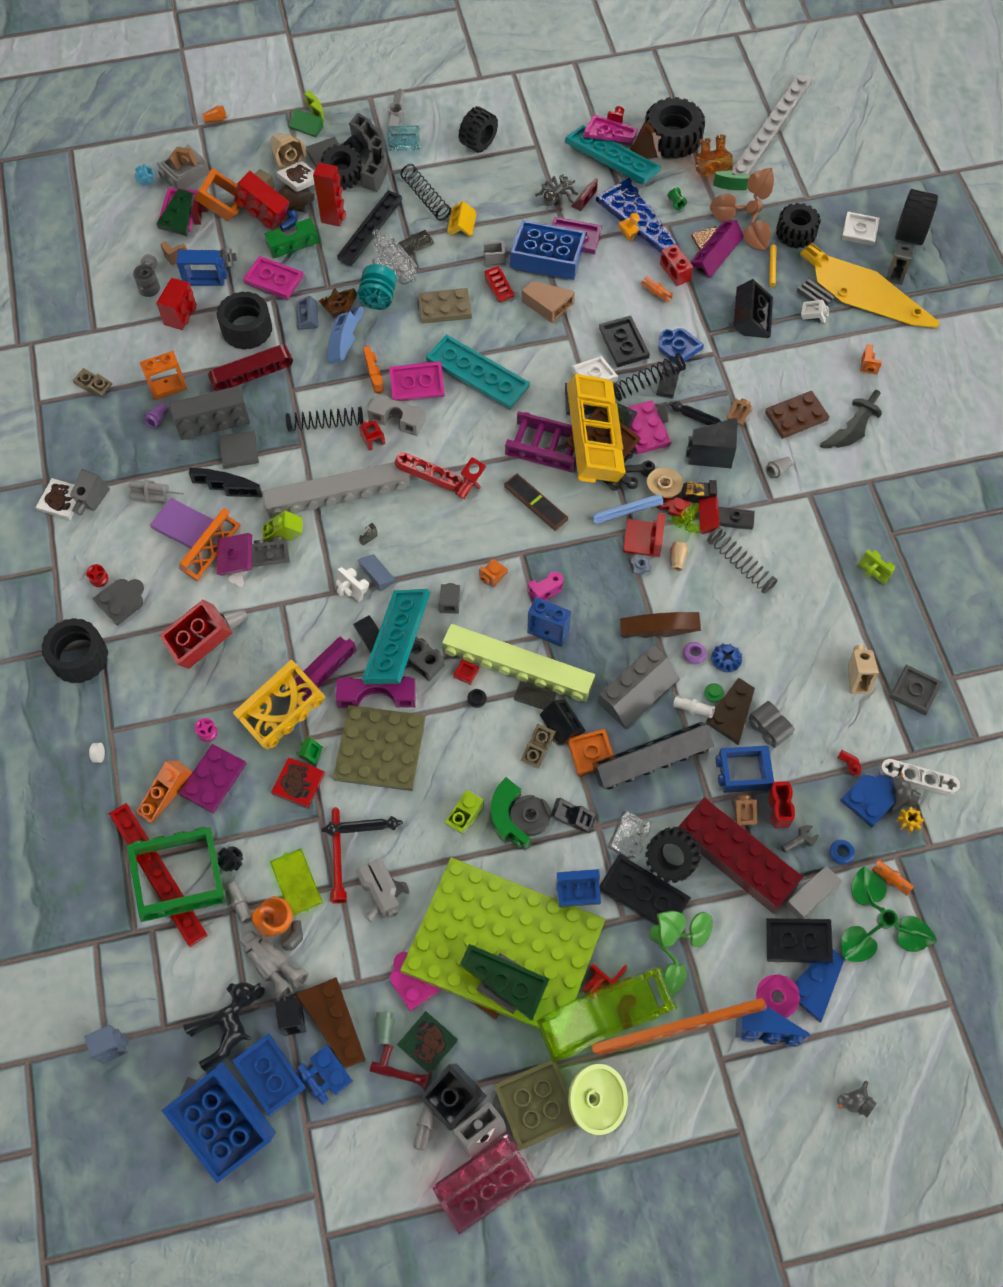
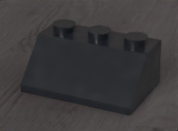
M752 279L736 287L733 325L743 336L770 338L773 297Z

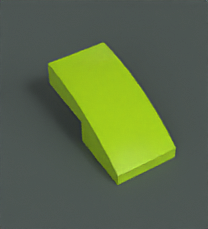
M306 91L304 93L306 106L311 109L312 115L322 118L324 124V113L320 101L311 91Z

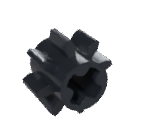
M229 846L227 849L223 847L218 853V865L226 872L237 871L243 865L241 862L243 854L237 847Z

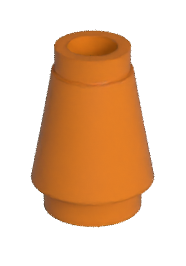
M217 105L202 114L205 123L224 121L227 118L223 105Z

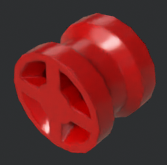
M94 564L86 571V576L94 587L100 588L107 584L109 577L103 566Z

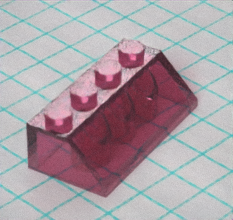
M507 1134L431 1187L457 1232L461 1234L536 1180L518 1147Z

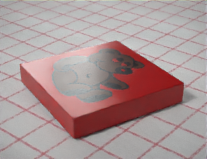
M288 757L271 793L287 801L309 808L325 775V771Z

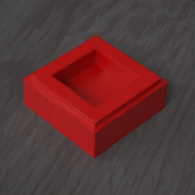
M462 659L453 677L471 685L479 671V666Z

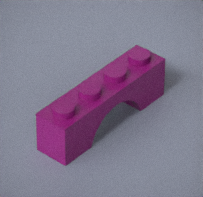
M404 676L401 682L396 684H364L362 678L353 679L352 677L337 679L336 703L338 708H348V705L359 706L360 702L371 694H384L393 700L396 708H416L415 678Z

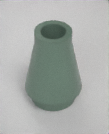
M376 1012L374 1022L377 1044H390L396 1019L393 1018L394 1012Z

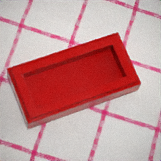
M716 496L699 500L701 534L711 533L719 527V508Z

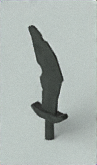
M874 390L868 401L863 398L853 399L852 405L859 407L854 418L847 422L846 429H839L827 440L821 442L820 447L832 448L836 446L839 448L850 446L865 437L866 425L871 414L876 415L877 418H880L882 415L880 408L874 404L881 392Z

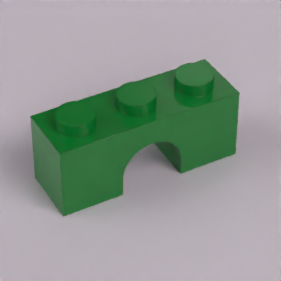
M311 218L296 222L297 231L292 235L283 234L280 228L264 233L266 244L273 259L319 243L318 233Z

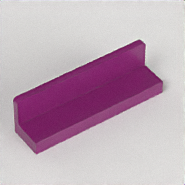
M737 220L723 221L690 261L693 268H703L707 278H710L744 237Z
M338 637L303 672L319 688L357 651L355 643L351 639L346 641L342 637ZM300 675L295 679L297 686L306 683ZM303 688L298 691L299 693L304 692L307 694L303 696V701H306L312 695V691L309 688Z

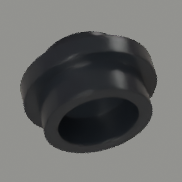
M474 689L469 692L467 701L470 706L480 708L485 705L487 696L483 690Z

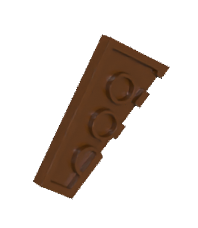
M337 977L296 993L345 1069L366 1061Z

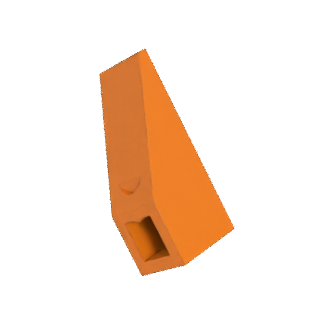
M178 760L165 761L136 813L148 822L153 823L177 796L193 771Z

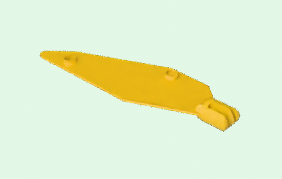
M810 243L809 246L801 251L800 255L815 267L817 283L842 303L912 326L932 328L939 326L940 323L937 319L877 271L828 256L813 243Z

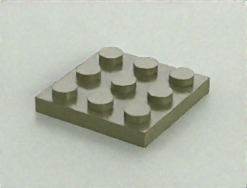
M551 1059L493 1085L519 1151L577 1126L569 1110V1092L555 1059Z

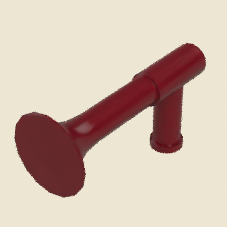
M384 1044L380 1063L372 1062L370 1072L413 1082L421 1086L425 1092L430 1086L432 1071L430 1070L425 1075H418L387 1066L393 1046Z

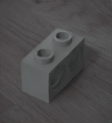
M415 637L407 665L428 681H431L445 666L444 655L439 650L432 649L423 638ZM414 650H420L419 653H412ZM428 661H434V662H435L434 664H431V665L427 664Z

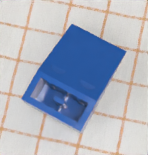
M766 1006L767 1009L764 1011L736 1018V1037L741 1038L743 1042H755L756 1039L763 1040L764 1044L769 1045L785 1042L786 1046L798 1047L799 1044H802L810 1037L809 1032Z

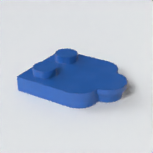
M677 328L673 331L665 329L659 335L658 349L668 359L670 356L675 357V354L678 352L682 355L684 361H687L704 348V344L683 328ZM671 357V361L676 364V360Z
M865 775L857 781L840 801L872 828L895 802V796L891 792L893 789L892 780L885 775H879L876 778L871 775Z

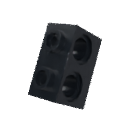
M285 996L280 998L281 1001L275 1002L278 1029L284 1036L306 1032L303 1006L297 998Z

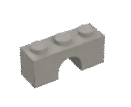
M378 394L375 395L367 410L369 421L376 420L378 424L384 426L392 417L401 418V431L418 436L425 422L424 409Z

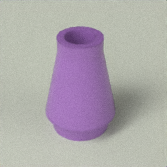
M159 403L158 406L147 412L144 418L146 425L151 428L159 427L168 411V407L163 403Z

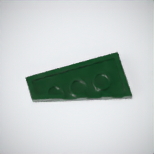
M469 944L460 966L532 1021L549 978Z

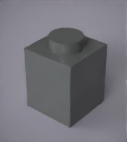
M454 583L441 584L440 613L459 614L460 585Z

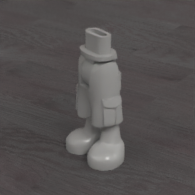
M252 931L241 940L240 943L245 948V953L248 954L250 960L256 966L258 974L265 981L273 982L275 986L274 996L277 1001H281L280 998L290 996L293 991L292 986L278 974L279 971H282L295 987L301 986L307 980L309 973L305 969H296L290 966L289 957L263 939L261 935L257 936Z

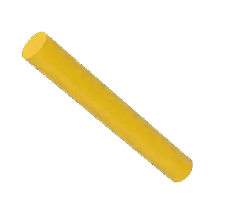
M774 244L770 246V287L776 286L777 246Z

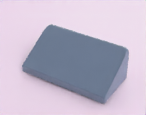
M309 295L296 302L297 327L299 330L319 327L317 301Z
M375 555L358 560L361 569L380 591L396 582Z

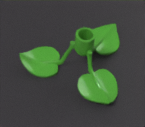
M666 911L657 914L659 925H654L651 928L649 938L651 941L660 944L659 949L663 950L674 963L669 964L663 974V999H668L678 993L684 986L687 977L686 967L679 964V961L666 947L672 946L679 937L691 938V945L693 947L704 945L708 941L713 928L712 916L706 912H700L693 917L689 927V934L682 933L686 925V919L682 913Z

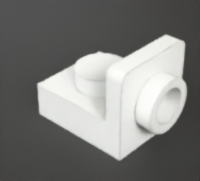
M824 300L803 302L801 312L803 320L820 318L822 324L826 322V317L829 316V308L825 306Z

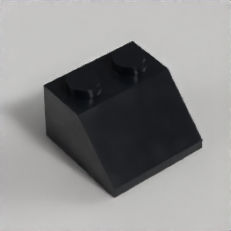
M449 1064L419 1098L446 1128L451 1131L473 1113L487 1095L458 1064Z

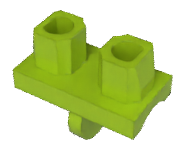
M868 549L858 565L867 571L865 574L867 578L873 576L884 585L894 573L895 565L891 562L885 563L880 559V553L876 550L871 552Z

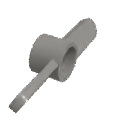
M401 88L396 90L393 103L388 106L389 123L387 129L391 134L397 132L398 124L404 120L402 105L404 91Z

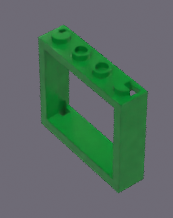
M199 827L190 832L180 831L172 836H157L153 840H139L127 845L138 915L141 922L225 903L211 827ZM207 840L216 890L144 906L136 855Z

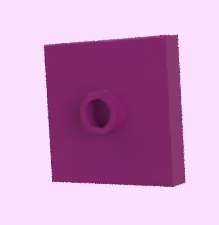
M245 533L218 539V575L223 576L252 570V534Z

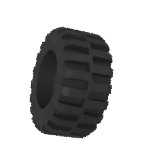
M668 97L665 100L661 99L654 103L646 112L645 123L651 125L656 136H661L658 143V152H661L664 158H684L687 154L691 155L700 147L705 128V116L699 106L696 107L694 102H689L685 98ZM668 126H676V127H679V128H682V129L674 130V129H669V128H667V127H668Z

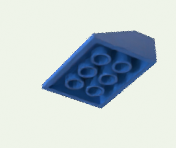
M522 220L510 252V268L575 280L586 231Z
M222 1061L161 1110L216 1183L270 1143L276 1133Z

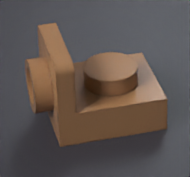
M176 147L169 156V160L175 170H179L183 164L196 166L198 163L195 154L189 148Z
M743 398L741 400L736 399L727 419L738 418V424L743 426L753 409L752 405H750L751 402Z
M740 794L738 798H733V803H735V822L739 825H757V800L751 798L749 794Z

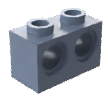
M111 1025L84 1036L91 1058L102 1064L128 1053L126 1046L129 1043L125 1033H121L119 1029H115Z

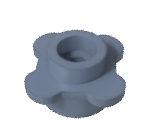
M647 556L631 559L635 574L642 575L651 571L652 567L648 563L649 558Z

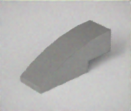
M826 866L797 892L785 906L798 919H803L842 880Z

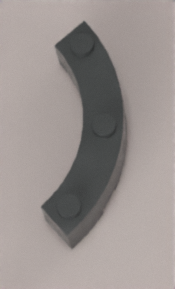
M357 113L349 122L351 135H355L369 152V158L361 171L363 186L377 192L387 173L388 161L384 140L379 129L372 124V121Z

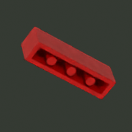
M318 163L313 173L321 223L340 227L342 220H345L346 211L343 207L344 199L342 198L341 176L338 174V167Z

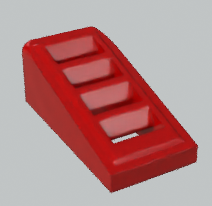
M499 266L484 272V280L499 303L514 297V293Z

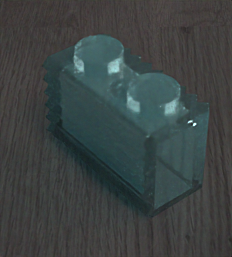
M419 125L388 126V145L390 151L420 150Z

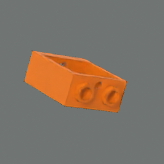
M212 168L194 200L229 221L231 217L235 218L239 211L236 202L230 208L206 191L210 184L214 182L235 196L237 184Z
M174 351L139 362L154 401L187 390ZM173 368L176 369L177 374L154 382L151 381L150 376Z

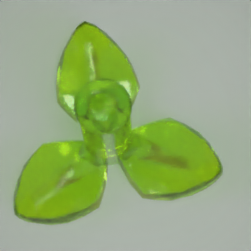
M693 504L688 506L681 513L682 518L673 516L671 518L672 522L679 528L685 525L688 532L699 533V526L691 523L699 509V505Z

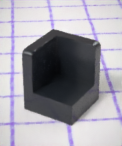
M355 135L350 136L343 143L344 146L350 145V148H355L356 152L364 148Z

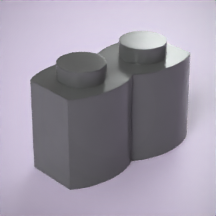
M770 701L765 702L750 713V726L755 731L758 730L762 733L765 743L772 745L774 748L794 733L795 728L781 715L779 710Z

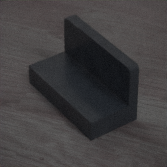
M565 699L554 700L540 713V717L546 726L556 731L554 738L559 745H563L570 737L581 735L586 731Z

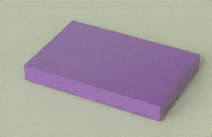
M170 498L152 521L150 527L191 549L214 519Z

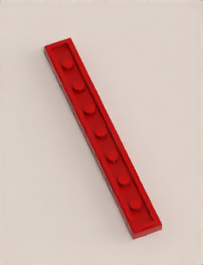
M127 803L109 813L127 845L139 840H150ZM157 851L136 855L137 862L162 902L184 897ZM194 911L171 915L172 920L189 947H192L208 936Z

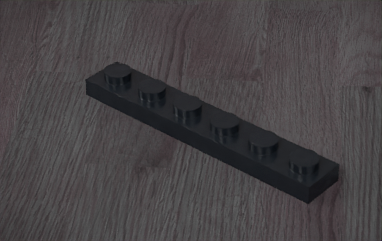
M387 190L338 253L337 259L350 266L354 264L401 203L402 195Z

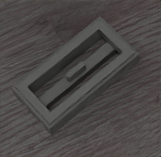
M807 279L806 283L804 282L797 289V292L809 301L824 300L825 306H828L835 297L810 279Z

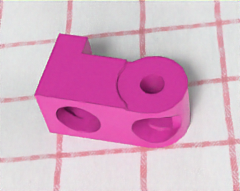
M551 572L547 578L539 583H536L535 580L529 582L527 592L533 600L535 597L546 601L562 590L564 577L559 572Z

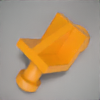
M632 213L629 218L618 223L620 232L630 242L640 230L637 224L640 217L636 213Z

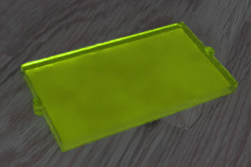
M302 848L288 854L284 853V856L270 861L283 898L289 903L293 916L304 911L309 912V909L323 904Z

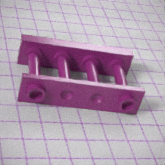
M518 411L517 424L520 426L515 440L507 439L505 455L573 473L576 465V457L572 456L574 451L568 447L566 454L555 452L560 437H570L573 434L572 425L532 415L528 412ZM527 427L537 429L531 445L521 443ZM544 431L554 434L549 449L538 447Z

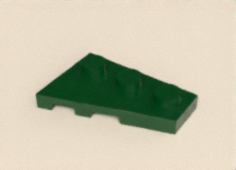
M178 188L157 221V227L187 236L190 213L194 202L193 192Z

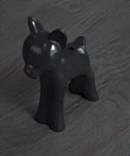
M245 982L238 984L230 983L227 991L232 997L231 1004L208 1017L183 1025L185 1032L190 1037L215 1025H220L224 1032L217 1051L199 1062L200 1067L205 1072H208L219 1062L230 1055L231 1049L242 1040H251V1037L245 1033L238 1013L241 1009L251 1005L255 1000L264 995L265 988L261 987L260 983L254 986Z

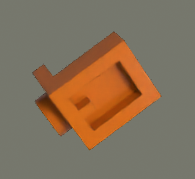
M867 344L862 354L860 371L878 374L882 361L874 360V345Z
M492 559L485 568L480 567L479 578L484 584H489L494 588L508 573V569L495 559Z

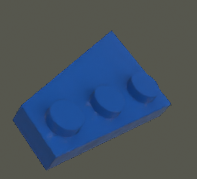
M834 949L833 963H811L795 982L799 989V1005L819 1023L822 1022L845 960Z

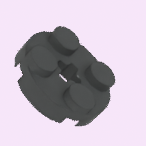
M525 795L515 801L510 813V819L526 835H539L550 824L551 810L548 803L542 798L540 799L534 795ZM528 811L536 814L533 820L526 818Z

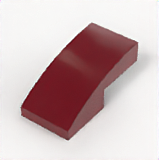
M194 200L191 214L194 224L201 225L202 212H208V208Z

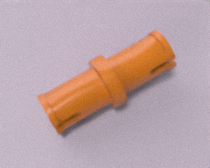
M648 276L644 278L646 282L642 280L641 286L651 291L653 296H658L666 303L670 302L668 297L672 299L673 293L663 288L662 284L654 282Z
M881 860L872 868V871L884 878L888 885L892 884L904 893L905 896L914 888V885L899 875L900 872L892 870Z

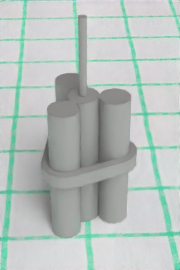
M130 480L128 483L131 490L130 499L145 500V502L149 503L151 501L165 502L166 493L184 495V493L168 491V485L158 484L154 481L146 480L141 482Z

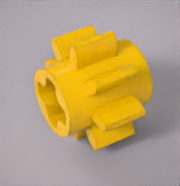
M912 807L907 812L902 809L899 813L901 816L896 819L897 822H900V830L904 829L908 831V834L913 829L918 832L921 829L919 824L924 822V819L920 816L921 811L913 810Z

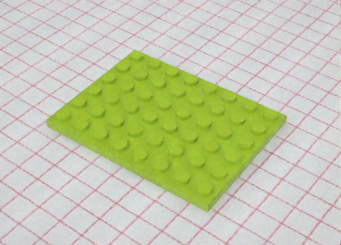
M451 857L400 972L561 1039L606 919L575 906L559 907L558 900ZM469 944L496 956L501 953L520 966L549 978L532 1021L517 1009L514 1014L510 1013L477 991V987L481 982L460 966Z

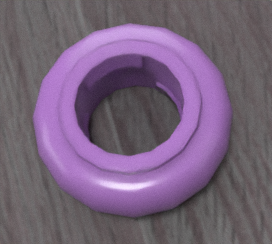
M690 642L683 649V657L690 664H700L706 658V649L698 642ZM697 650L700 653V655L694 657L689 653V651Z

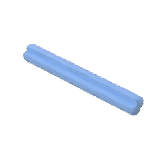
M660 494L594 513L592 518L595 524H599L662 505L663 498Z

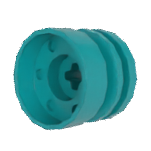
M380 264L366 266L362 272L361 283L357 291V298L360 303L375 310L388 308L392 304L397 283L395 272L389 267Z

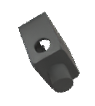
M897 243L886 277L889 282L902 285L912 259L913 246ZM896 266H900L901 270L896 271Z
M81 469L70 493V496L76 501L72 511L80 516L83 515L86 508L95 511L110 490L97 474Z

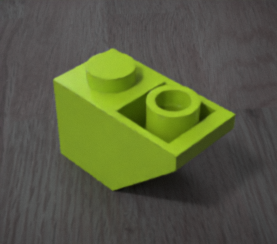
M284 510L263 525L262 539H265V542H272V538L283 537L284 540L288 541L293 540L302 534V517Z
M466 789L444 823L463 834L474 824L483 810L484 799Z

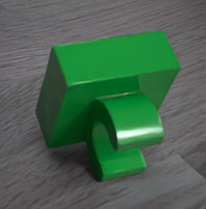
M305 737L304 742L300 743L302 746L300 752H296V754L309 764L316 765L323 746L314 739Z

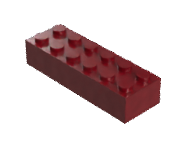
M705 797L678 826L679 830L684 828L687 830V834L692 833L694 835L692 838L694 841L698 840L699 844L697 846L701 848L700 854L773 914L803 878L796 870Z

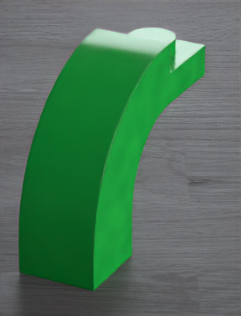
M505 777L497 786L491 800L492 825L501 841L506 843L511 838V842L517 848L522 847L526 851L531 845V838L514 825L509 817L511 807L521 797V788Z

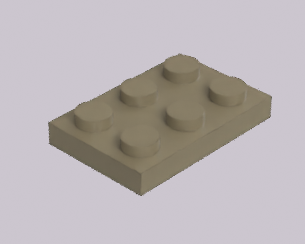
M468 288L418 293L422 324L472 319Z

